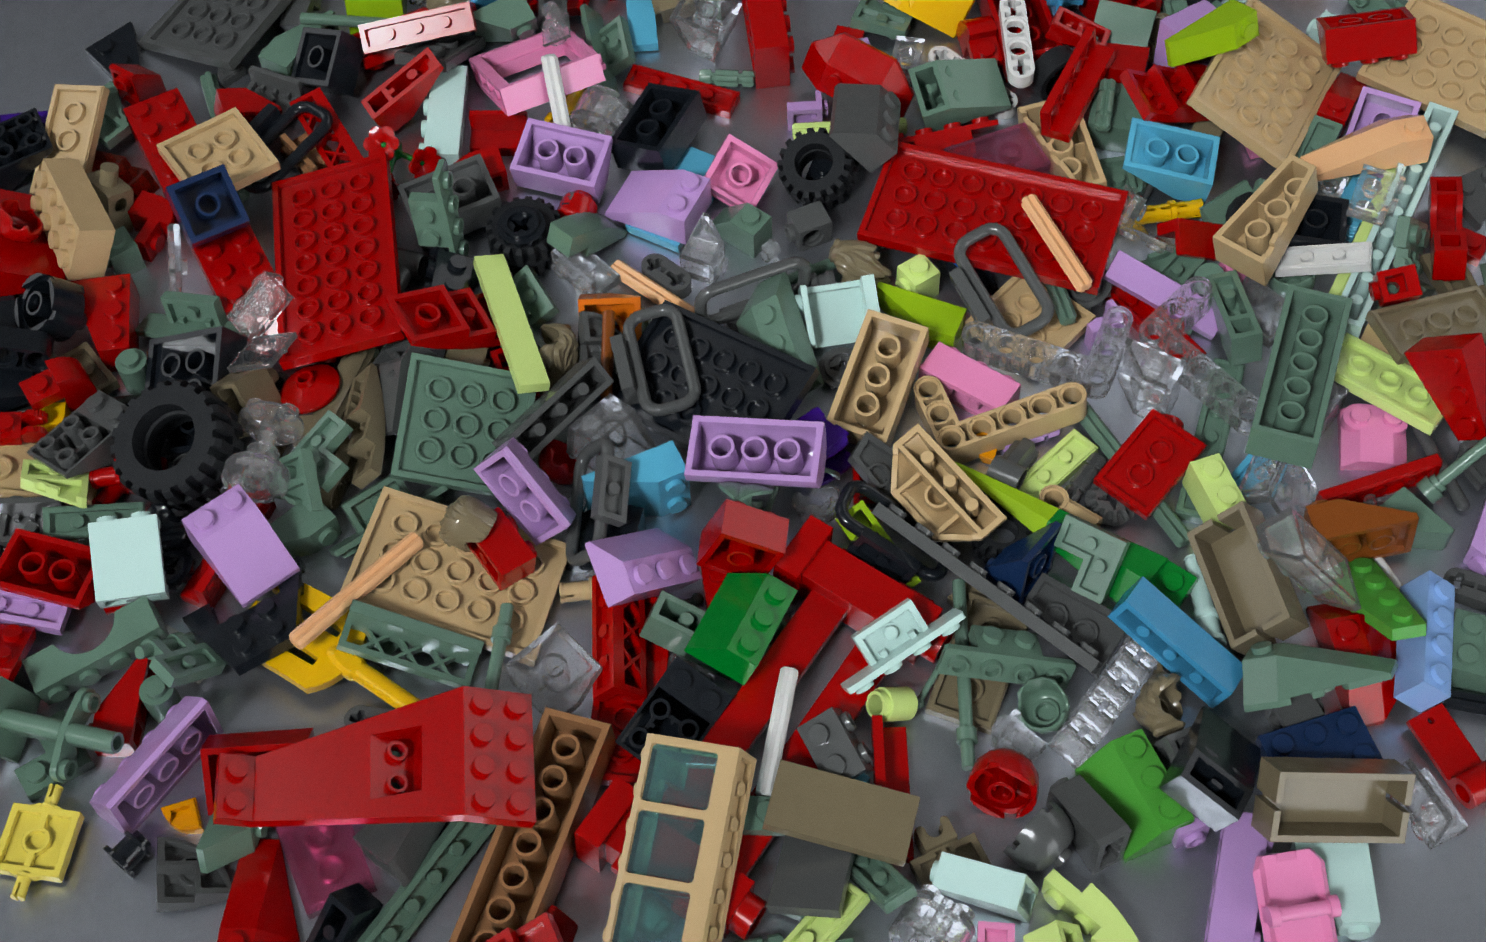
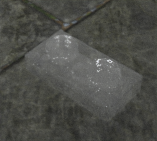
M897 35L892 57L898 60L909 86L912 87L908 69L921 65L925 39Z

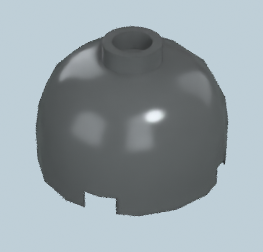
M1052 799L1046 805L1050 811L1047 812L1042 808L1015 837L1013 842L1017 846L1015 850L1008 845L1003 851L1023 869L1033 872L1044 871L1052 864L1059 868L1073 853L1068 848L1074 838L1073 824L1066 812Z

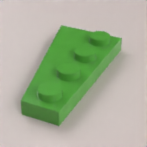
M1356 558L1350 562L1308 568V581L1314 585L1322 584L1324 592L1332 598L1339 596L1345 601V608L1352 613L1357 612L1365 615V622L1391 641L1426 636V622L1373 558Z

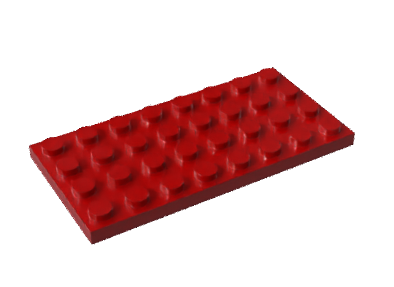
M898 141L897 154L886 161L882 167L859 227L857 240L956 263L954 247L962 236L986 223H998L1005 226L1011 232L1042 283L1076 291L1021 206L1022 198L1032 193L1037 195L1091 277L1092 287L1083 293L1097 296L1127 203L1129 191ZM989 235L967 248L966 256L974 268L1024 279L999 237Z
M386 152L272 182L278 334L284 335L286 333L287 336V333H289V338L278 336L283 339L282 342H285L282 346L279 344V364L285 371L404 340L405 334L385 302L386 296L401 293L390 161Z

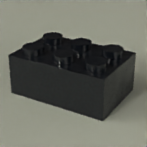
M648 83L612 136V154L617 167L630 171L673 170L707 119L700 92Z

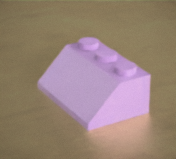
M528 118L509 168L515 185L559 196L581 190L589 193L596 204H599L608 181L613 138L609 135Z
M514 437L499 446L473 468L536 546L567 529L572 524L576 513L570 507L569 501L557 491L550 482L548 475L542 469H539L529 456L527 449L518 443Z
M658 528L585 543L608 608L659 596L662 590L667 593L676 592L702 579L691 547Z

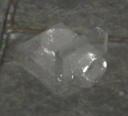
M1014 709L1008 716L1006 714L1001 715L991 729L993 731L991 746L995 749L1007 748L1023 753L1033 762L1046 749L1047 743L1020 721L1022 713L1019 710Z

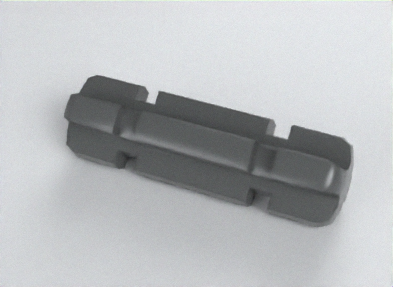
M1096 452L1087 458V463L1081 466L1071 479L1070 485L1065 487L1069 498L1077 503L1081 499L1080 496L1084 495L1092 485L1095 476L1105 466V457L1100 456Z

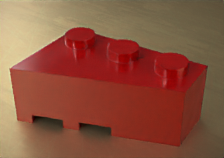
M131 274L71 281L82 285L85 289L84 313L87 315L86 325L102 362L110 372H118L115 367L117 356L126 349H139V336H137L135 329L139 325L140 295Z
M1482 333L1425 337L1404 352L1408 361L1458 441L1483 439L1486 436V346Z

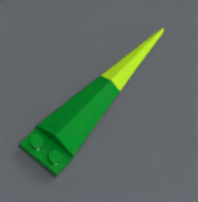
M955 462L983 492L1032 533L1055 521L1062 524L1066 514H1070L961 463ZM1131 542L1108 594V598L1117 604L1124 592L1144 576L1180 608L1198 582V578L1169 561L1168 558ZM1056 547V553L1079 571L1083 559Z

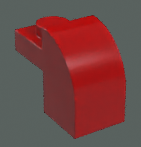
M990 15L959 21L956 35L963 57L970 56V59L995 58L999 67L1002 66L1004 60L996 38L997 27Z
M142 190L128 210V214L135 231L139 232L134 241L139 248L142 258L152 262L158 252L163 250L166 240L174 243L178 242L181 231L168 200L160 195Z
M65 356L44 361L48 369L18 383L34 410H40L64 399L70 411L73 412L97 392L81 362L75 358Z

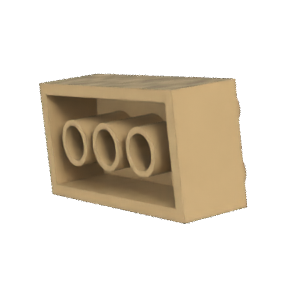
M43 158L41 170H38L36 173L37 188L35 195L31 197L30 206L43 223V231L47 236L49 248L53 249L57 257L58 266L63 269L68 280L105 277L116 232L79 159Z
M867 310L827 416L829 422L833 425L838 424L849 433L847 436L848 443L857 445L861 436L868 431L891 447L929 343V327L874 310Z

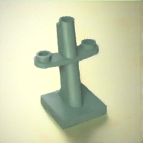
M0 676L1 759L18 763L27 737L54 742L56 744L49 774L53 781L65 783L72 780L77 774L78 765L75 761L77 747L113 755L122 749L124 736L121 732L85 725L91 714L96 713L101 704L100 695L94 689L80 688L76 692L64 719L61 720L36 714L41 698Z

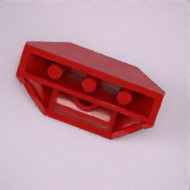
M846 32L813 41L801 67L815 88L832 98L834 96V87L839 83L881 85L888 92H893L899 98L901 103L900 117H905L915 95L896 58Z
M1337 601L1306 608V613L1319 648L1396 659V642L1391 641L1366 623L1365 615L1357 612L1352 613L1345 608V603ZM1395 674L1391 680L1352 690H1345L1342 685L1336 686L1335 691L1342 710L1356 706L1366 727L1384 724L1397 701L1393 697Z

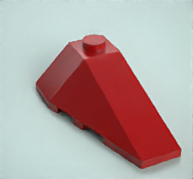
M260 839L255 852L239 859L220 924L217 942H301L280 839Z

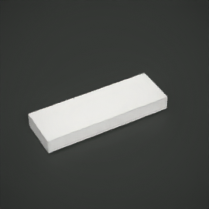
M1372 241L1287 247L1274 271L1275 277L1371 272Z

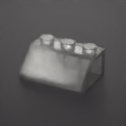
M1290 506L1256 526L1259 537L1257 547L1261 555L1267 560L1271 559L1274 561L1285 577L1290 576L1294 579L1304 594L1309 593L1318 602L1354 612L1362 609L1347 558L1295 509Z

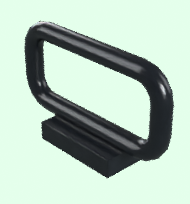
M301 101L293 104L283 114H280L276 106L268 103L249 122L267 147L302 113H309L321 119V123L280 164L281 170L271 174L264 181L254 182L243 189L254 194H264L271 191L272 182L283 180L328 134L333 124L331 113L313 102Z
M854 480L848 482L843 487L836 502L835 512L840 524L856 535L849 543L846 550L848 553L897 582L901 581L904 584L914 575L931 582L942 580L947 575L949 569L938 562L934 569L927 567L904 550L854 519L848 510L853 496L859 493L876 504L880 502L887 508L891 503L907 514L904 520L914 527L917 522L897 501L865 481ZM935 542V543L938 544L939 546H941L944 542ZM946 542L953 547L952 542Z

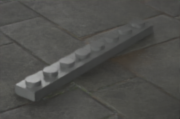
M879 502L871 512L1095 675L1102 666V663L1096 659L1099 654L1098 651L1084 641L1079 646L1068 639L1071 634L1069 630L1055 620L1051 626L1040 619L1043 612L1027 600L1023 606L1012 598L1016 592L1001 581H998L996 585L990 583L985 579L988 572L973 561L968 566L957 559L961 554L958 550L945 541L941 546L931 540L934 533L919 522L914 527L904 520L907 514L891 503L887 508Z

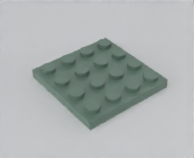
M412 352L390 478L437 487L445 486L453 490L496 497L473 468L496 450L492 442L535 403L536 392L518 394L512 375L508 370Z

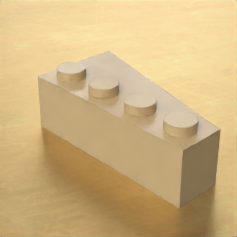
M1045 101L1017 107L1019 131L1050 174L1107 186V180L1084 118H1082L1070 142L1067 143L1041 135L1040 111Z
M1290 154L1213 235L1216 260L1266 287L1318 192L1316 166Z

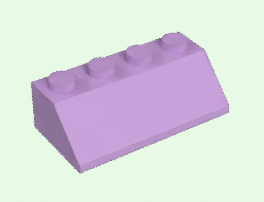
M185 696L178 704L173 705L168 710L165 719L155 730H151L145 735L142 744L134 753L123 759L114 775L106 783L101 784L94 792L93 798L89 803L98 816L123 834L126 830L133 834L201 758L200 748L207 737L224 732L209 702L202 697Z

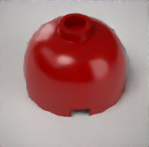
M997 748L989 750L976 760L969 774L966 786L967 790L969 788L971 793V802L983 813L1003 819L1005 817L1004 813H1017L1016 818H1019L1031 812L1037 802L1039 774L1032 761L1023 753L1013 749Z

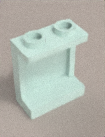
M874 274L861 276L860 280L814 287L800 285L798 294L794 295L813 351L854 345L867 310L880 312Z
M138 511L132 513L129 518L117 519L116 516H102L96 519L97 522L88 523L95 600L101 609L124 606L144 596H147L151 602L170 599L168 585L165 581L160 537L161 521L157 514H151L150 511Z

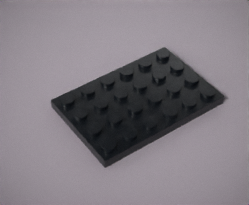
M664 300L663 304L676 307L684 317L701 384V395L698 401L691 408L681 412L658 417L649 415L641 408L639 403L627 405L621 390L618 373L613 378V402L604 404L600 402V399L598 400L602 408L670 441L673 440L674 443L688 449L693 415L791 420L820 373L816 367ZM665 316L654 318L637 342L651 399L654 403L662 404L684 397L688 393V385L671 319Z

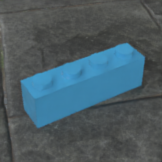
M1144 576L1124 592L1107 616L1167 670L1181 676L1180 681L1212 709L1232 695L1243 678L1242 662Z

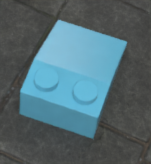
M1132 117L1122 169L1174 199L1191 201L1202 198L1205 204L1213 186L1220 137Z
M673 440L624 459L632 462L628 505L644 508L645 517H663L670 513H679L692 505L690 482L684 476L685 463ZM595 471L581 476L587 511L592 507Z

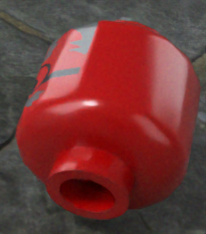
M576 190L568 192L563 196L557 210L560 218L575 213H598V206L589 193Z

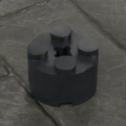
M35 273L26 279L21 287L26 290L22 298H16L14 306L15 322L19 328L47 332L56 342L66 341L77 330L81 331L84 329L87 323V315L84 313L85 289L82 285L42 273Z

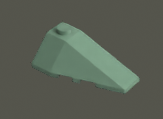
M1271 641L1255 643L1242 660L1243 705L1245 712L1292 705L1290 698L1304 694L1312 695L1313 699L1324 697V693L1330 692L1340 685L1345 690H1352L1391 680L1398 668L1397 659L1290 643L1272 644Z

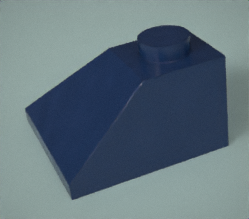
M1055 521L1004 548L996 558L991 557L984 567V570L988 572L985 579L993 585L1001 581L1016 592L1012 598L1019 604H1022L1042 572L1048 574L1051 571L1056 552L1054 542L1062 524Z

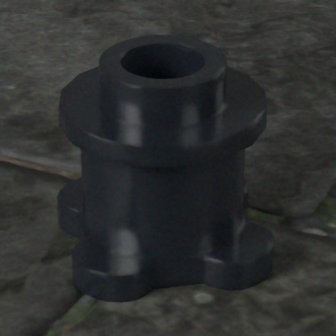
M126 830L124 832L125 837L112 849L106 845L103 850L116 865L133 878L136 873L132 869L145 856L148 858L151 856L148 848L152 844L138 830L133 834Z

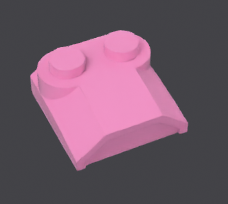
M729 133L721 147L717 150L716 156L704 177L710 178L711 196L729 207L749 203L756 207L778 167L777 162Z
M1352 404L1340 409L1337 416L1339 470L1380 472L1407 463V423L1371 404Z

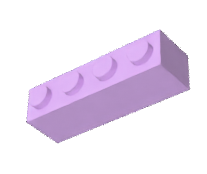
M1243 811L1239 821L1220 830L1203 942H1260L1261 932L1255 931L1256 920H1260L1253 869L1256 857L1266 855V852L1271 853L1274 842H1269L1251 826L1253 813Z

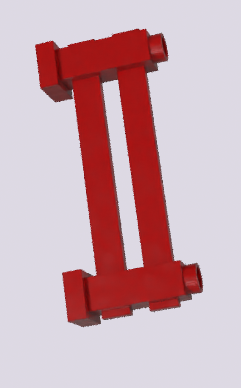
M810 515L786 547L784 556L774 566L773 570L774 577L798 590L790 607L794 608L800 598L805 600L761 659L746 684L742 685L702 742L739 747L748 753L770 722L780 669L783 666L796 668L799 672L798 684L841 622L859 631L909 598L926 624L929 625L942 616L943 608L901 581L897 582L848 553L847 549L833 544L834 528ZM955 632L945 637L941 634L931 641L932 646L927 651L917 656L911 654L904 660L914 665L919 656L929 662L936 664L945 644L950 643ZM855 645L798 727L831 707L839 708L843 712L847 711L855 722L866 706L869 693L878 688L887 675L883 673L874 679V685L861 694L853 693L850 695L844 691L840 684L868 665ZM796 729L784 745L782 760L818 769ZM695 750L694 753H693V754L717 755V754H714V753H708V752H702V751H696V750ZM687 763L682 791H676L668 787L660 798V803L706 810L714 778V764ZM618 776L614 778L574 832L576 858L599 873L607 863H610L611 871L616 875L619 869L618 859L622 853L626 836V822L630 817L634 798V787ZM756 786L750 793V796H757L755 793ZM657 813L645 876L686 883L693 881L700 846L690 840L688 836L700 820ZM742 835L723 934L724 939H726L730 932L744 940L748 939L767 911L768 902L754 893L755 881L747 876L775 836ZM642 885V892L645 891L647 893L651 890L671 903V910L686 920L690 900L689 893Z

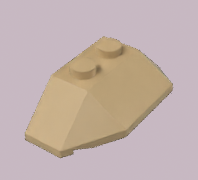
M918 423L893 444L891 495L916 522H919L934 533L931 537L934 542L982 541L1007 520V517Z

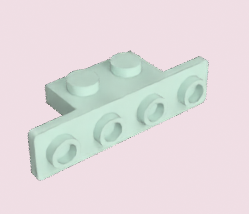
M909 598L905 599L851 635L868 665L843 681L840 685L850 695L853 693L858 695L867 691L874 685V679L883 673L889 675L901 668L903 665L902 660L911 654L917 656L927 651L932 646L931 641L941 634L945 637L958 630L961 626L959 622L964 620L966 616L963 611L953 608L927 625L912 600Z

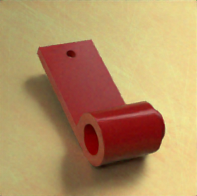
M1443 703L1406 722L1407 726L1457 800L1470 810L1485 803L1486 760L1482 762Z

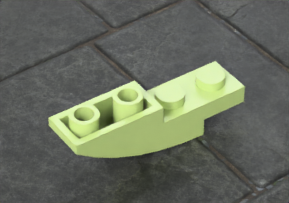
M1054 868L1044 878L1041 892L1046 902L1056 910L1061 909L1070 916L1073 924L1080 925L1083 934L1092 935L1090 942H1139L1120 911L1092 882L1081 892Z

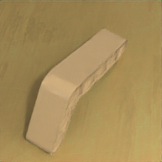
M929 375L922 376L914 383L913 387L916 410L927 433L954 462L961 464L978 459L979 454L997 449V451L1006 449L1005 446L1012 444L1015 440L1019 441L1023 438L1033 439L1078 423L1085 418L1087 413V392L1084 386L1077 382L1064 383L959 421L938 378ZM981 432L987 433L985 436H977L976 434ZM952 444L957 445L955 447H947L948 445Z

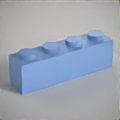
M1430 570L1400 587V592L1426 622V636L1397 640L1396 659L1398 668L1395 672L1393 697L1419 713L1451 697L1455 586Z

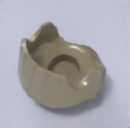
M470 495L460 496L446 508L444 518L440 521V538L447 546H454L468 552L470 548L466 546V543L482 542L490 533L497 519V512L478 498Z

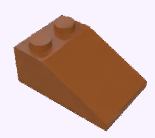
M1344 499L1315 501L1305 507L1301 531L1305 541L1303 548L1310 568L1350 562L1356 558L1375 559L1411 552L1419 517L1415 512Z

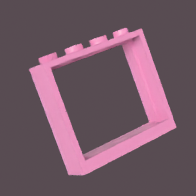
M563 24L531 35L526 39H520L468 58L477 86L508 117L549 102L543 72L510 84L503 79L504 77L542 64L541 57L546 54H555L558 58L567 56L571 60L559 65L565 95L606 81L603 70H606V64L602 60L601 53H597L591 45L589 46L585 43L583 38H579L574 31L572 32Z

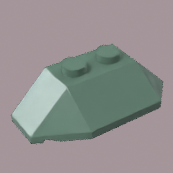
M787 272L760 282L736 322L739 333L816 367L820 373ZM821 373L809 392L824 385Z

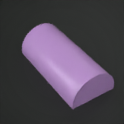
M693 415L684 472L685 479L696 482H739L767 486L820 488L823 483L826 465L827 441L825 423L819 421Z

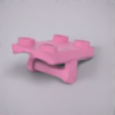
M1312 848L1257 856L1253 869V878L1264 942H1338L1334 918L1341 917L1342 908L1336 894L1330 895L1324 860Z

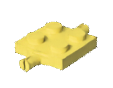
M49 784L43 803L29 805L13 802L0 838V874L16 878L12 893L10 894V898L13 900L25 901L32 881L44 880L63 883L85 817L79 811L65 810L58 806L64 787L61 785Z

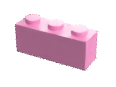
M941 342L937 343L919 367L918 379L928 375L938 378L950 402L973 415H978L1019 400L1021 384L1016 382L1011 376L1003 375L989 368L984 362L976 361L962 354L957 348L949 347Z

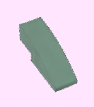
M591 212L575 213L551 222L546 242L568 258L579 252L588 257L626 237L627 231L604 215Z

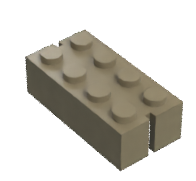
M1241 501L1217 515L1220 522L1235 529L1233 532L1230 528L1210 519L1186 533L1231 649L1246 655L1255 643L1271 641L1272 644H1277L1275 638L1284 641L1309 627L1262 511Z
M1261 757L1257 789L1262 792V795H1255L1251 826L1269 842L1405 844L1410 812L1390 797H1386V793L1404 806H1411L1416 774L1395 759Z

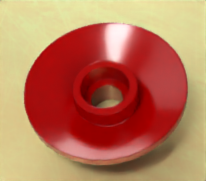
M313 364L303 367L293 373L283 384L280 391L281 403L291 413L308 414L325 407L335 398L341 385L340 376L333 367L326 364Z

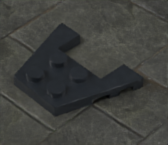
M299 556L293 559L299 566L300 571L278 585L279 593L259 601L257 605L240 614L229 617L227 621L219 624L216 612L210 604L182 617L188 628L197 634L203 642H206L239 676L295 647L289 640V634L302 623L303 609L300 606L301 596L304 595L302 573H305L306 568Z

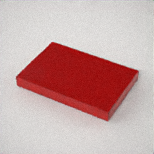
M1153 408L1095 476L1093 484L1147 521L1185 475L1189 462L1197 460L1206 450L1207 445Z

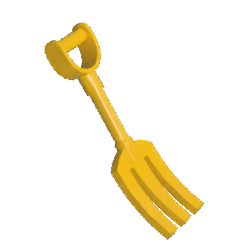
M303 583L304 595L301 596L300 606L302 609L313 614L332 597ZM277 586L273 588L272 591L274 592V594H277L280 592V589ZM256 600L251 607L257 605L259 601ZM349 610L331 625L332 628L340 633L337 637L324 631L305 648L301 649V651L316 660L313 665L288 651L261 664L307 694L324 690L345 678L350 682H357L395 709L420 701L419 698L367 664L365 658L336 649ZM350 629L346 641L363 645L367 643L368 638L365 633Z

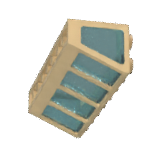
M647 733L645 746L641 751L639 775L633 789L634 798L630 817L626 822L623 850L618 859L619 869L615 888L610 897L611 907L607 926L603 931V942H722L756 767V758L739 747Z

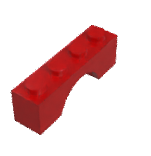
M1462 176L1430 177L1428 221L1432 280H1465L1468 246L1466 231H1463Z

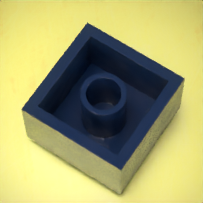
M224 164L165 188L167 200L190 249L247 227L250 222Z

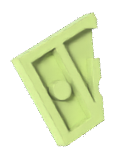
M23 459L20 477L21 489L79 508H87L90 485L89 472L66 479L37 460Z

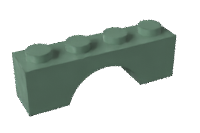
M144 596L114 612L112 630L107 638L96 648L85 653L71 654L61 651L52 644L22 660V663L35 694L45 703L51 705L66 700L70 694L82 687L96 684L101 677L129 666L133 660L137 659L134 652L137 646L143 645L146 640L153 638L166 639L169 633L158 608L147 596Z

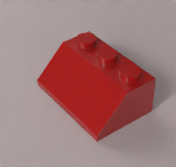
M1406 7L1316 18L1322 59L1327 65L1331 64V67H1345L1349 65V62L1360 61L1362 64H1372L1378 62L1379 58L1390 57L1391 60H1403L1409 58V54L1417 53L1416 18Z
M16 528L0 557V590L81 610L96 602L90 546Z
M313 728L209 735L200 748L208 816L214 812L216 762L219 753L256 757L314 737Z

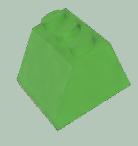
M1142 728L1110 741L1075 769L1076 776L1080 774L1130 827L1131 834L1123 856L1125 863L1172 843L1175 831L1178 828L1193 823L1195 819L1192 813L1159 789L1167 770Z

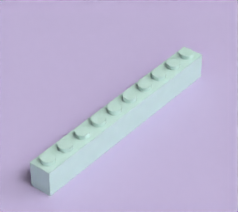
M1429 102L1424 117L1434 138L1428 162L1400 167L1366 240V242L1372 241L1373 246L1372 271L1351 273L1341 295L1353 299L1345 333L1347 332L1360 338L1367 322L1365 319L1367 313L1373 309L1376 302L1372 301L1370 297L1369 283L1373 282L1372 277L1376 272L1389 270L1395 258L1396 247H1393L1398 215L1414 217L1459 111Z

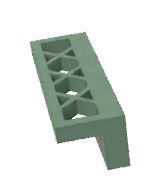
M353 599L336 649L458 688L470 686L484 641ZM350 629L365 633L370 642L357 645L346 640ZM388 641L397 643L402 653L395 656L385 654L380 645ZM421 651L428 653L435 663L427 667L419 665L413 655ZM456 662L468 666L464 679L451 675L446 665Z

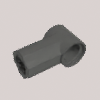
M1027 438L1019 441L1015 440L1002 456L997 454L994 457L986 475L1019 490L1027 472L1036 462L1039 451L1034 446V442Z

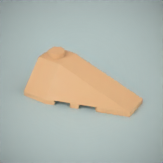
M1404 115L1378 120L1301 156L1300 159L1316 166L1317 181L1427 163L1434 137L1424 115Z

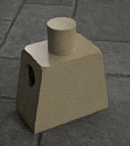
M104 162L101 164L100 170L87 173V176L115 230L124 226L129 234L133 233L134 226L129 217L128 210L134 203V192L128 184L118 177L119 166L112 162Z
M262 364L241 367L210 387L211 392L228 403V407L237 414L238 423L242 425L244 433L243 437L240 438L262 435L281 405V396L275 386L279 375L272 367H265Z

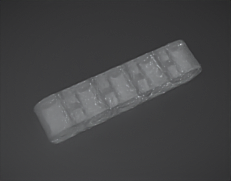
M1128 635L1071 712L1068 720L1054 735L1048 746L1073 768L1078 769L1096 749L1158 661Z

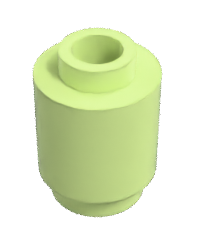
M908 686L878 687L869 693L866 701V709L869 716L882 715L883 722L909 721L915 716L918 708L917 696L914 690Z

